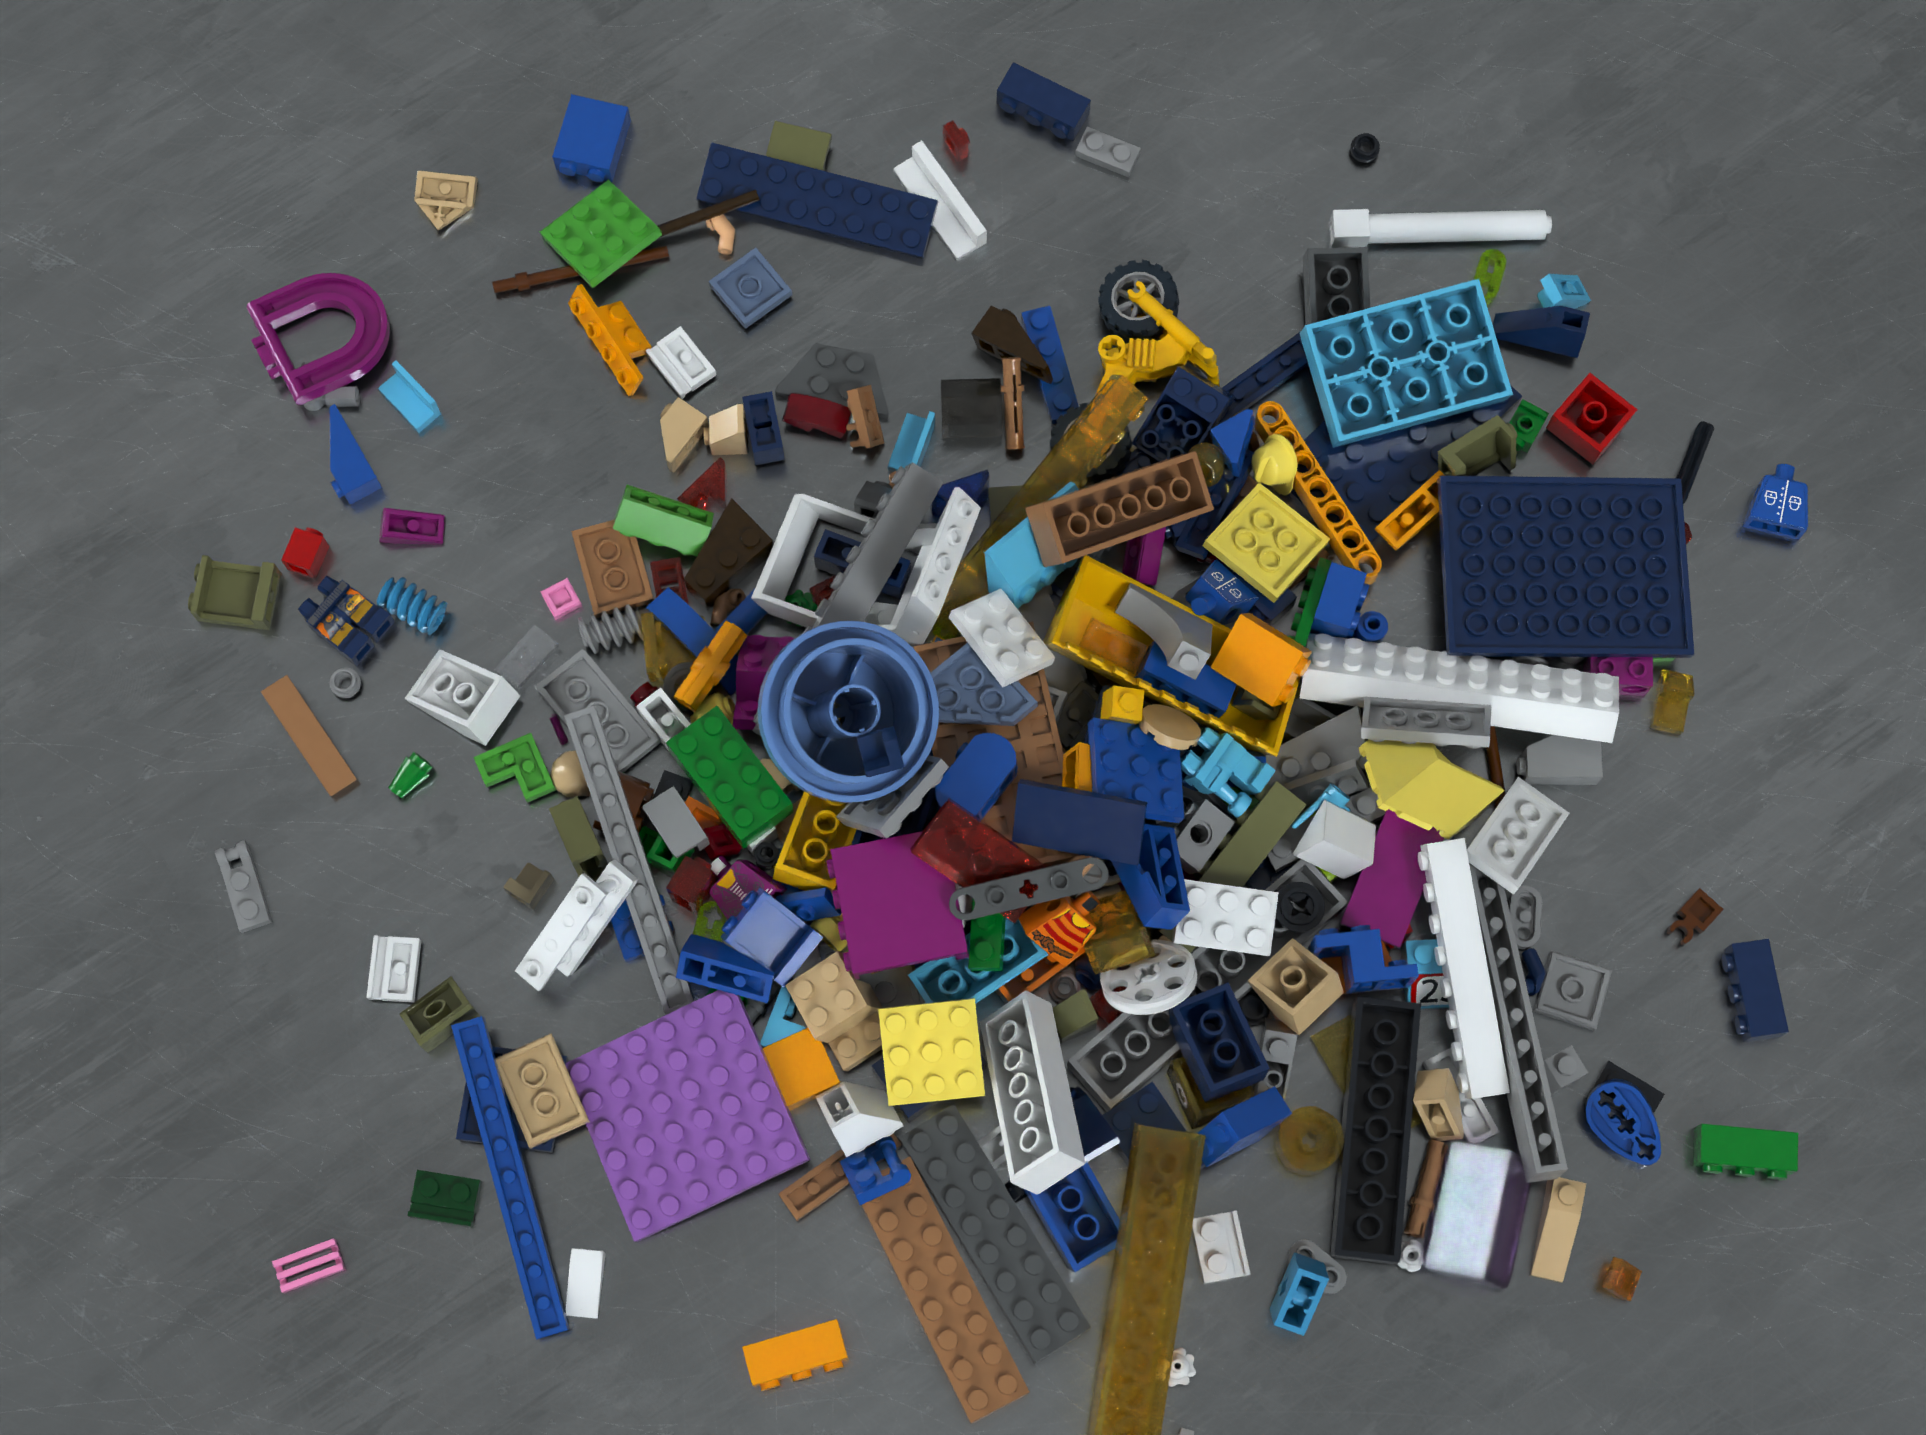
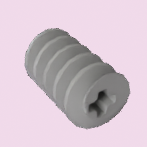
M629 604L625 607L624 615H622L617 607L614 608L613 618H610L606 611H602L601 621H598L594 614H591L588 625L581 617L578 618V626L586 652L589 646L594 654L598 653L599 643L606 650H610L611 640L618 647H621L624 636L630 644L634 643L635 633L638 634L641 640L646 639L638 607L637 611H634Z

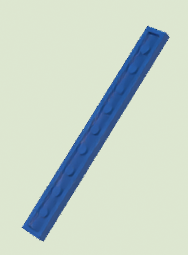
M481 1016L451 1025L536 1340L570 1330L485 1018Z

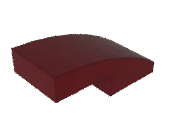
M791 393L787 400L782 421L808 432L814 427L841 439L845 435L851 412L848 407L829 400Z

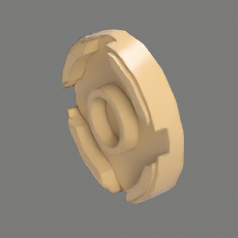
M1153 704L1143 708L1142 721L1138 724L1145 734H1148L1149 731L1155 735L1153 740L1158 744L1177 750L1189 749L1190 745L1192 747L1197 745L1201 736V729L1190 716L1165 705Z

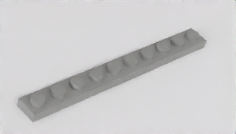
M596 705L564 715L612 860H617L639 879L626 897V901L664 1014L667 1015L695 1000L689 982L676 978L680 955Z

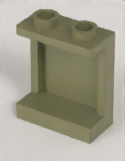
M1496 415L1439 450L1438 471L1440 470L1445 476H1474L1497 461H1501L1511 471L1516 468L1517 432L1509 422L1505 423L1499 415Z
M202 555L200 564H197L195 567L194 580L196 586L195 591L190 593L188 609L195 619L200 622L270 630L281 572L275 563L262 562V566L259 567L213 561L209 556Z

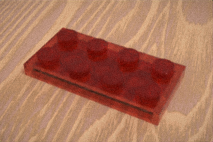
M948 798L910 848L911 853L962 888L1048 867L950 798ZM1027 879L1024 880V886L1019 888L1020 894L1025 893L1027 898L1033 897V891L1037 890L1038 886L1037 884H1031L1030 880ZM1028 906L1001 912L1000 914L1015 923Z

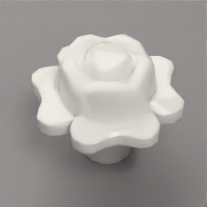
M1182 1347L1177 1350L1166 1349L1164 1357L1157 1360V1364L1160 1367L1159 1378L1161 1380L1167 1379V1384L1170 1387L1177 1384L1188 1385L1189 1377L1196 1375V1370L1193 1366L1194 1356L1191 1354L1186 1355V1350Z

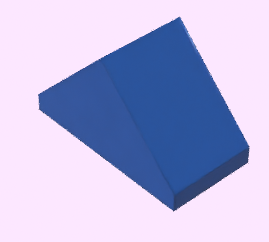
M1246 409L1210 429L1212 444L1233 476L1236 477L1240 476L1255 426L1254 412L1251 409Z

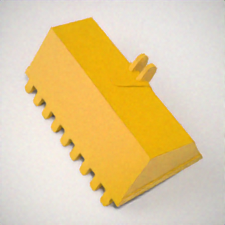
M1087 555L1083 556L1074 577L1064 591L1043 640L1045 645L1049 649L1124 687L1144 690V697L1159 705L1180 710L1190 716L1195 722L1219 731V735L1228 733L1234 738L1233 740L1240 743L1246 749L1277 757L1301 677H1297L1293 684V687H1295L1294 694L1286 704L1282 703L1275 720H1255L1232 706L1240 688L1239 685H1236L1226 712L1218 718L1212 714L1200 712L1198 707L1188 702H1181L1174 695L1164 690L1153 688L1151 683L1141 678L1135 679L1134 676L1144 652L1154 640L1138 626L1115 613V608L1130 583L1213 625L1211 655L1205 663L1209 666L1214 662L1232 629L1205 615H1196L1191 608Z

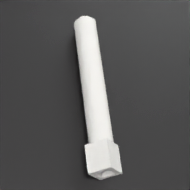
M1369 209L1333 210L1330 219L1331 248L1367 247L1368 244L1544 240L1546 234H1550L1552 230L1551 216H1547L1545 210L1369 214Z

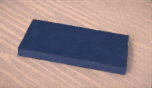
M1020 779L1017 788L1012 842L1138 865L1141 857L1147 802Z

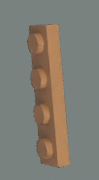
M895 1134L890 1135L896 1144V1150L901 1148L902 1144ZM876 1142L868 1145L865 1149L875 1145ZM842 1149L778 1194L796 1221L802 1219L850 1184L839 1162L847 1158Z

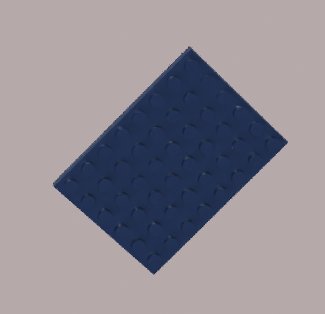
M1439 476L1437 483L1447 655L1691 658L1695 655L1681 479Z

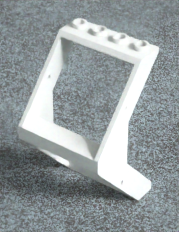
M960 487L954 488L937 523L919 524L905 549L919 555L891 624H877L897 634L911 647L923 645L934 626L981 509ZM795 494L751 599L770 615L804 627L808 625L813 627L819 617L815 615V612L785 602L784 600L818 518L858 533L862 532L869 519H875L805 494Z

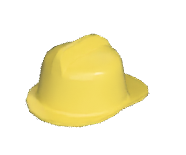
M1273 434L1268 436L1265 443L1252 455L1251 463L1254 478L1258 483L1272 486L1279 494L1288 495L1293 489L1294 478L1297 472V456L1288 439L1280 434Z

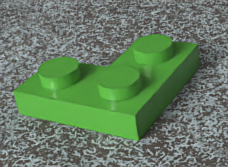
M531 733L474 757L486 787L516 776L527 803L556 791Z

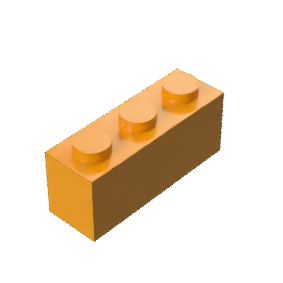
M837 1319L742 1347L752 1386H760L761 1391L780 1386L779 1380L792 1376L793 1382L812 1376L811 1370L821 1367L824 1368V1372L844 1367L842 1361L849 1359Z

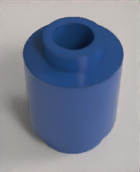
M1375 611L1364 613L1359 618L1353 638L1381 643L1388 631L1386 618L1381 613Z

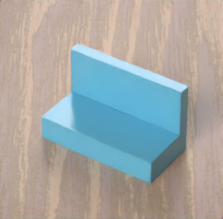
M395 360L392 366L396 373L384 382L378 390L405 420L420 433L438 418L441 412L436 401Z
M929 411L927 419L910 413L906 414L888 464V471H897L900 466L905 468V466L912 462L921 467L935 429L934 412Z

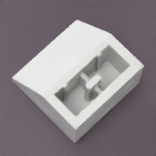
M843 1081L815 1096L846 1157L863 1151L868 1145L883 1137H888L896 1130L904 1127L894 1107L888 1106L887 1094L883 1089Z

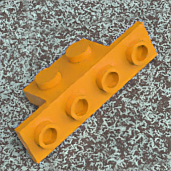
M583 284L577 285L568 302L572 313L576 315L586 330V334L593 341L603 360L607 362L627 395H634L644 377L632 359L646 355V350L648 348L651 349L652 346L622 301L597 307Z

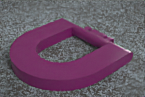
M322 273L308 276L255 299L246 306L260 333V336L251 340L271 379L282 376L297 405H303L361 378L379 362L388 345L390 324L381 298L368 284L349 275ZM322 308L342 309L353 316L356 321L355 332L345 346L297 369L294 368L275 331L280 326Z

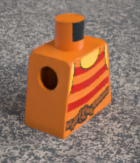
M1091 891L1079 895L1075 900L1071 896L1038 903L1022 913L1018 919L1026 935L1065 967L1096 932L1097 927L1089 913L1100 902Z

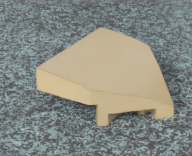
M418 171L414 201L439 231L474 208L478 179L473 176Z

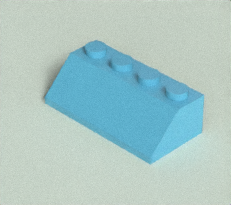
M1070 481L1050 499L1076 491L1078 487ZM1027 517L985 551L988 592L992 593L1002 589L1018 609L1024 603H1029L1043 587L1053 583L1056 577L1066 568L1072 567L1077 559L1059 565L1044 567Z
M1018 909L1006 911L1003 971H971L968 968L969 958L956 960V957H949L926 962L908 974L925 1003L975 998L976 1004L1048 956V954L1026 935L1018 919L1021 913ZM970 933L965 936L968 954L970 948Z

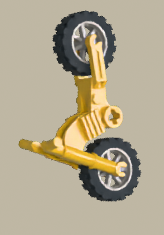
M1136 260L1129 261L1128 265L1122 266L1121 264L1115 267V271L1112 274L1110 272L1107 274L1105 283L1100 286L1098 302L1101 316L1107 328L1115 332V335L1104 337L1098 345L1105 374L1098 386L1092 405L1082 403L1079 404L1080 407L1075 409L1074 407L1066 410L1067 414L1064 416L1060 415L1056 420V427H1053L1051 430L1050 448L1058 470L1062 474H1066V477L1073 482L1077 480L1082 485H1088V483L1096 484L1115 477L1118 471L1121 473L1126 467L1125 462L1129 461L1131 456L1132 441L1124 418L1121 414H1117L1137 381L1156 382V379L1173 375L1178 366H1184L1188 361L1202 371L1209 381L1220 387L1217 356L1212 348L1206 347L1200 341V338L1177 318L1179 297L1176 283L1173 281L1172 275L1168 271L1165 272L1163 267L1157 263L1152 265L1147 260H1142V263H1136ZM1134 286L1133 290L1128 289V291H1125L1128 287ZM1156 289L1160 293L1161 298H1154L1151 293ZM1120 296L1130 300L1117 306V300ZM1132 308L1130 317L1122 314V311ZM1156 336V338L1159 337L1160 340H1150V337ZM1122 337H1126L1129 343H1125ZM1080 429H1081L1082 435H1080V434L1077 433ZM1109 433L1111 434L1113 441H1106ZM1072 438L1082 443L1069 449V442ZM1103 448H1111L1110 451L1105 456H1103ZM1085 450L1082 461L1072 456Z

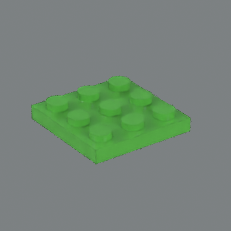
M609 179L540 231L542 238L592 288L662 236L659 227Z

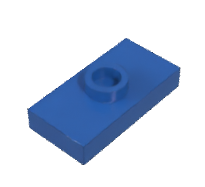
M827 887L778 895L775 898L802 921L840 916L842 913L841 909H835L832 892Z

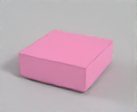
M568 578L540 592L555 620L582 607Z

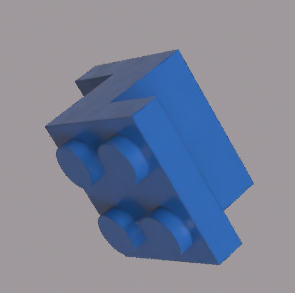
M1370 925L1355 926L1351 928V932L1339 933L1337 928L1320 930L1319 935H1315L1308 946V950L1319 959L1341 957L1346 994L1409 988L1419 977L1417 964H1408L1407 960L1388 962V967H1385L1380 929L1371 930Z

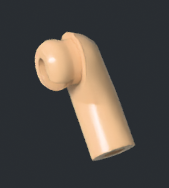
M724 214L706 220L707 228H710L712 231L716 230L720 235L718 252L724 255L732 254L735 228Z

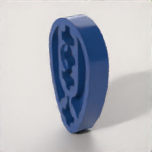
M1621 1079L1606 1080L1598 1084L1590 1092L1586 1102V1118L1590 1128L1602 1142L1626 1159L1642 1165L1656 1163L1661 1155L1660 1132L1653 1110L1641 1090L1634 1084ZM1604 1090L1607 1094L1615 1093L1613 1102L1616 1106L1622 1104L1625 1106L1622 1112L1627 1120L1634 1119L1632 1122L1633 1130L1629 1131L1626 1127L1623 1129L1619 1128L1621 1125L1620 1118L1617 1115L1612 1117L1609 1115L1611 1107L1607 1102L1602 1104L1599 1102L1601 1091ZM1636 1137L1647 1146L1650 1144L1654 1145L1652 1156L1649 1157L1646 1153L1639 1154L1641 1148Z

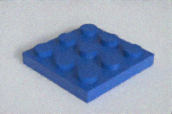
M1093 717L1088 722L1092 792L1147 802L1146 819L1180 823L1185 819L1180 750L1158 744L1153 740L1155 735L1149 731L1148 734H1145L1137 724Z

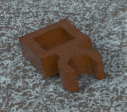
M1699 888L1677 912L1683 920H1677L1668 927L1667 933L1670 935L1675 929H1682L1685 936L1679 944L1683 946L1692 939L1693 929L1701 934L1724 909Z

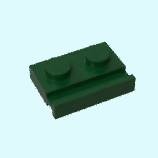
M417 1170L410 1201V1210L407 1216L473 1228V1219L476 1213L482 1181Z

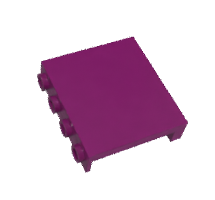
M944 827L830 849L832 859L827 860V868L830 879L836 878L838 889L832 891L835 909H841L843 921H838L839 935L841 941L847 940L849 951L843 953L846 971H852L855 980L860 979L862 974L949 957H956V960L969 958L963 922L956 918L949 908V900L956 891V885ZM957 899L956 907L960 911L959 901Z

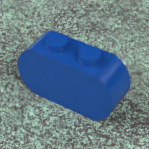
M995 733L978 734L974 736L970 743H963L955 755L957 759L945 771L941 782L935 787L939 811L951 824L961 827H971L979 824L1017 776L1016 753L1012 744L1003 736Z

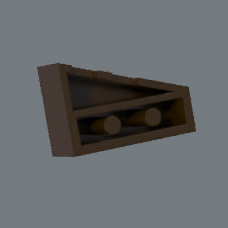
M732 498L684 578L687 590L707 611L714 606V601L718 596L733 589L769 557L774 545L773 540Z

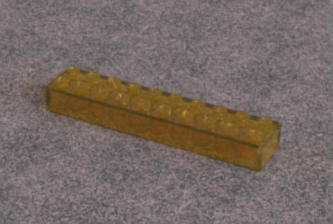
M1134 1123L1087 1435H1161L1206 1135Z

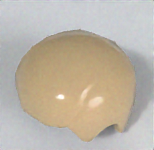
M568 751L561 754L553 762L550 774L555 789L570 798L591 795L576 751Z

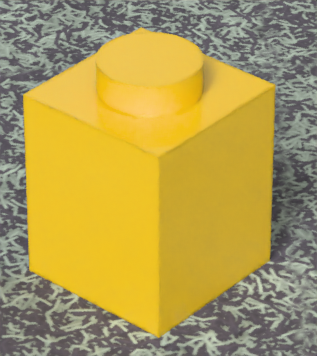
M1115 685L1103 692L1100 719L1138 724L1142 721L1144 690Z

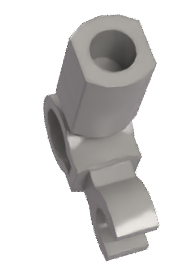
M342 386L303 405L310 411H317L324 405L330 407L334 404L337 407H358L359 390L357 386Z

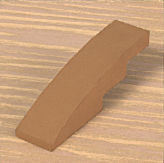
M285 675L261 691L330 796L357 780L288 675Z

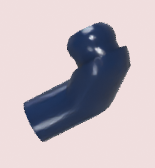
M1531 948L1521 954L1528 969L1525 982L1529 996H1533L1540 991L1546 975L1545 968L1536 949Z

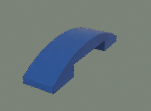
M669 587L646 607L654 618L666 630H669L695 658H697L705 646L708 647L716 635V632ZM736 654L729 662L731 665L718 683L730 696L736 692V667L738 662Z

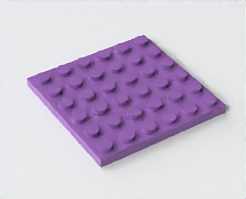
M717 990L566 1063L568 1072L590 1121L586 1123V1126L634 1242L641 1241L811 1160L739 995Z

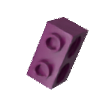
M1588 657L1583 663V672L1606 673L1619 677V695L1645 696L1653 687V657Z

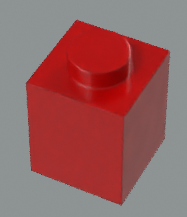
M295 527L281 561L287 570L316 579L330 546L324 539L323 534L318 530L308 527L302 530Z

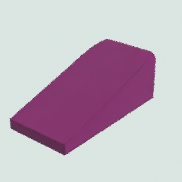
M384 508L381 515L379 542L442 545L445 515Z

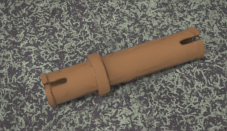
M1020 357L1002 358L1003 385H1001V392H1004L1005 449L1008 450L1025 448L1022 412V391H1025L1024 384H1021Z
M1428 1140L1414 1197H1410L1409 1200L1411 1208L1404 1233L1412 1237L1424 1238L1430 1212H1433L1435 1208L1433 1203L1435 1192L1449 1147L1448 1144H1444L1441 1141Z

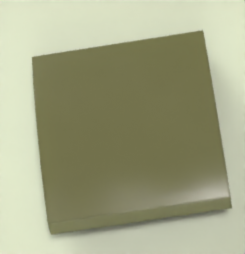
M775 121L766 156L825 171V162L832 141V134Z

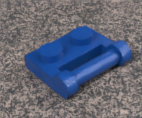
M891 1136L883 1137L876 1141L875 1145L839 1161L860 1205L907 1184L911 1179L908 1167L902 1164L895 1151L896 1144ZM884 1158L890 1168V1174L886 1176L882 1175L876 1163Z

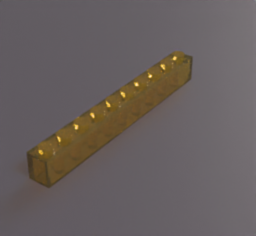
M1112 375L959 563L940 614L935 622L946 633L955 637L958 634L962 635L949 619L951 610L989 594L985 551L1028 517L1026 507L1050 499L1070 481L1075 483L1078 489H1081L1088 480L1086 476L1091 469L1099 467L1106 459L1107 454L1105 452L1112 444H1117L1126 433L1124 429L1131 420L1135 421L1144 412L1145 407L1143 405L1148 398L1123 375Z

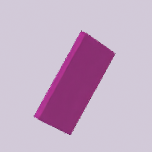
M1389 809L1385 811L1375 836L1373 864L1361 870L1340 924L1349 928L1370 925L1371 930L1380 929L1382 942L1400 948L1423 892V884L1427 882L1425 871L1420 870L1418 863V852H1421L1420 845L1442 842L1444 837L1439 834V831L1434 827L1428 831L1399 818L1395 812Z

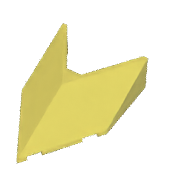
M1367 740L1358 748L1360 755L1366 756L1368 760L1364 767L1372 791L1379 798L1376 801L1378 808L1384 811L1389 809L1395 812L1399 818L1428 831L1434 827L1446 839L1453 837L1471 825L1505 791L1501 786L1451 763L1433 743L1417 742L1415 744H1405L1401 741L1385 740L1374 742Z

